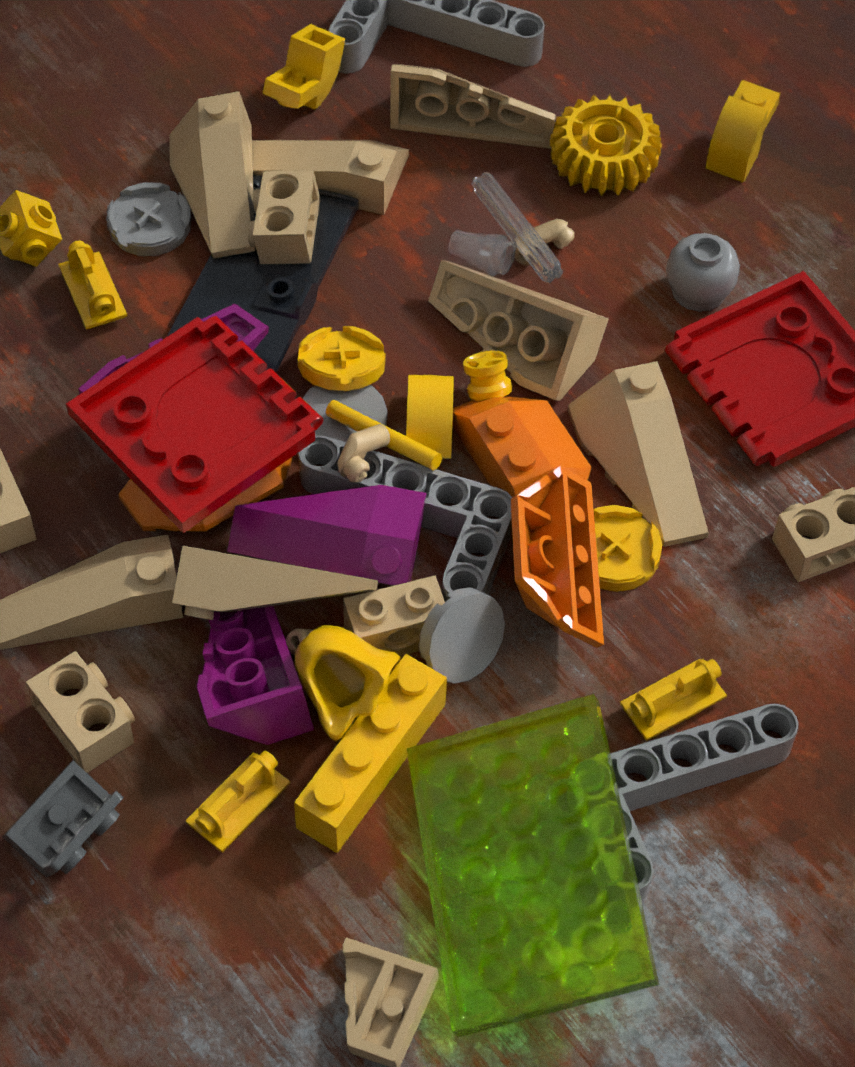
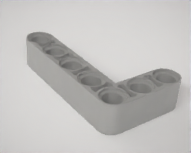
M346 0L329 29V32L345 38L338 72L354 73L364 66L387 25L514 65L526 67L538 63L542 57L545 24L539 15L493 0Z
M315 436V441L298 453L301 485L312 494L375 485H386L427 493L421 527L458 538L443 575L442 595L444 601L446 602L450 599L447 595L454 590L469 587L489 595L512 535L510 501L512 497L508 492L437 469L431 470L423 465L377 451L367 452L363 459L369 463L370 470L366 472V478L368 479L353 483L348 480L347 476H341L337 465L346 442L327 436ZM445 503H452V504H455V505H453V506H446V505H443V504H445ZM488 516H495V517H498L499 519H489V518H487V517H488ZM472 553H482V554H484V555H486V556L477 557V556H473V555H471V554H472Z
M767 704L588 760L576 766L571 774L567 806L609 904L624 911L635 910L642 906L648 897L654 873L652 861L630 811L785 761L790 754L799 726L797 716L791 709L780 704ZM764 731H775L782 738H771ZM718 745H730L733 748H735L737 752H725L722 749H720ZM679 758L685 759L688 762H690L692 766L681 767L675 764L673 760ZM638 773L646 777L647 780L636 782L628 778L627 774ZM586 787L595 788L600 791L601 795L596 797L586 796L580 789ZM603 830L614 831L620 836V839L614 841L605 840L598 832ZM620 874H630L636 877L640 883L632 886L625 885L618 880L617 876Z

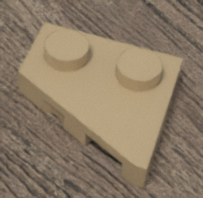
M346 937L343 943V954L346 959V982H344L345 1002L348 1009V1019L346 1020L348 1049L351 1054L388 1067H400L439 980L438 970L436 967Z

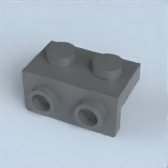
M72 761L9 828L2 838L46 878L57 873L59 870L67 874L87 853L81 847L86 839L93 832L100 837L120 816L114 808L124 797L117 791L109 794L75 761Z

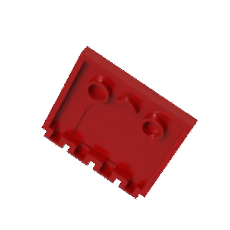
M804 271L675 331L674 341L665 347V353L681 373H689L687 375L688 382L707 405L714 404L711 409L730 435L732 437L741 435L737 439V443L755 466L769 462L774 468L855 427V330Z
M212 316L204 322L199 317H196L66 403L68 415L183 533L315 441V431L322 425L324 420L303 398L298 397L295 399L297 393L273 369L266 370L267 364L244 341H238V336L218 316Z

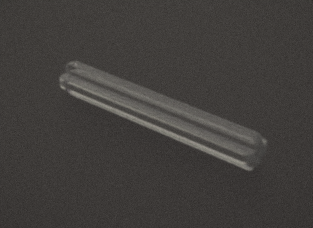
M483 172L480 177H474L472 185L475 194L540 279L545 283H551L555 278H560L563 274V270L560 267L561 262L492 174Z

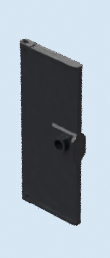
M253 175V193L255 189H260L262 176ZM318 189L320 205L311 263L260 264L256 247L253 252L213 258L211 254L167 337L196 317L203 319L236 304L268 326L269 332L254 349V352L267 364L266 370L273 369L277 373L299 326L306 323L316 303L318 288L359 208V200L350 195Z

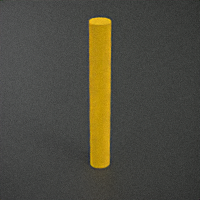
M332 400L326 408V415L357 432L381 424L336 400ZM385 426L390 434V442L386 447L431 470H436L440 466L442 454Z

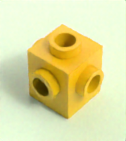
M15 190L0 206V249L2 254L11 260H19L37 267L62 241V237L50 203Z

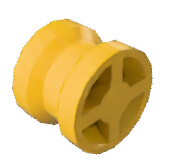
M483 351L475 353L463 361L464 372L470 376L471 382L468 384L467 390L472 400L483 401L494 397H505L512 391L511 379L505 375L508 360L504 352Z

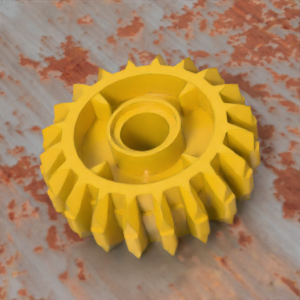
M593 94L588 103L578 99L574 107L565 106L562 116H558L554 124L553 133L550 136L553 164L557 165L559 176H568L570 186L581 183L585 193L591 188L598 189L601 196L606 190H613L619 195L623 187L634 191L638 182L646 183L650 173H654L655 168L658 166L662 149L659 125L654 124L651 113H643L641 104L629 106L626 97L620 102L613 101L610 94L606 100H599Z

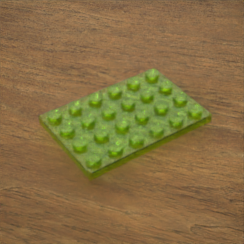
M594 694L407 748L451 1030L457 1037L659 985L600 703Z

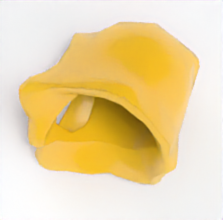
M323 625L314 629L300 642L294 655V664L301 686L316 708L324 731L332 740L338 741L356 717L373 715L377 708L378 696L386 687L389 675L398 665L401 657L395 652L377 649L355 633L342 627Z

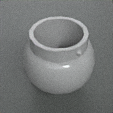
M708 233L692 234L683 238L671 250L666 266V273L673 297L680 305L694 311H710L718 307L735 288L740 272V264L734 248L728 241Z

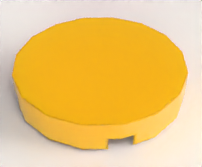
M343 326V331L332 332V327H324L308 334L299 344L298 368L302 376L313 385L337 391L361 389L376 382L384 373L386 357L384 345L379 338L369 331L354 326Z
M618 505L595 508L594 522L600 589L614 592L635 589L648 582L658 569L663 545L657 527L652 521L650 525L647 520L642 518V513L633 508Z

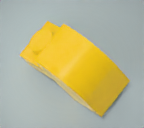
M312 24L292 35L286 65L265 79L263 94L276 99L280 105L288 108L298 109L305 105L314 110L317 109L329 94L337 77L345 38Z
M742 80L734 96L729 95L719 116L711 139L705 169L744 182L759 155L763 132L778 106L781 93Z
M408 375L406 436L442 454V458L451 459L454 376Z

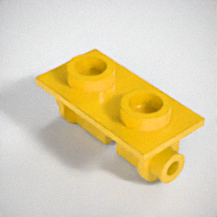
M80 240L71 243L67 253L68 261L58 265L86 330L128 317L100 252L93 253L91 246Z
M698 659L620 701V705L645 740L648 741L727 698V694L716 681V678L722 675L717 662L713 659L709 661Z
M263 751L260 755L253 752L185 821L223 853L290 784V781L274 769L278 762L272 754L267 751Z

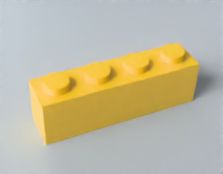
M408 654L404 655L389 675L386 687L379 694L377 708L373 715L368 717L359 716L294 802L295 821L298 830L334 852H339L446 704V676Z

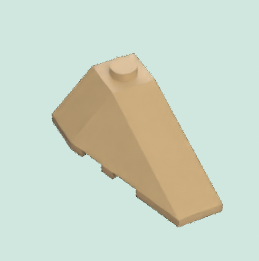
M401 64L392 65L391 129L551 148L550 136L554 129L555 114L440 69Z
M239 91L200 98L170 134V167L213 258L253 252L255 247H250L248 241L249 221H254L252 125Z
M252 140L253 175L263 176V171L314 170L318 189L350 195L359 200L358 209L382 215L385 214L409 156V149L372 140Z
M441 260L428 300L461 332L468 333L484 348L482 351L504 352L508 360V367L506 369L511 373L510 377L520 386L556 401H560L595 361L609 320L606 317L573 304L446 260Z
M657 361L614 370L568 405L567 410L580 446L588 456L593 455L605 469L607 479L613 486L617 484L631 500L632 508L642 513V518L647 520L650 525L652 521L657 527L664 547L708 538V528L672 398Z
M162 535L119 543L1 599L0 650L183 618L181 605L172 603L177 576L169 536Z
M182 546L172 603L186 605L184 615L213 620L214 611L233 612L377 590L378 581Z

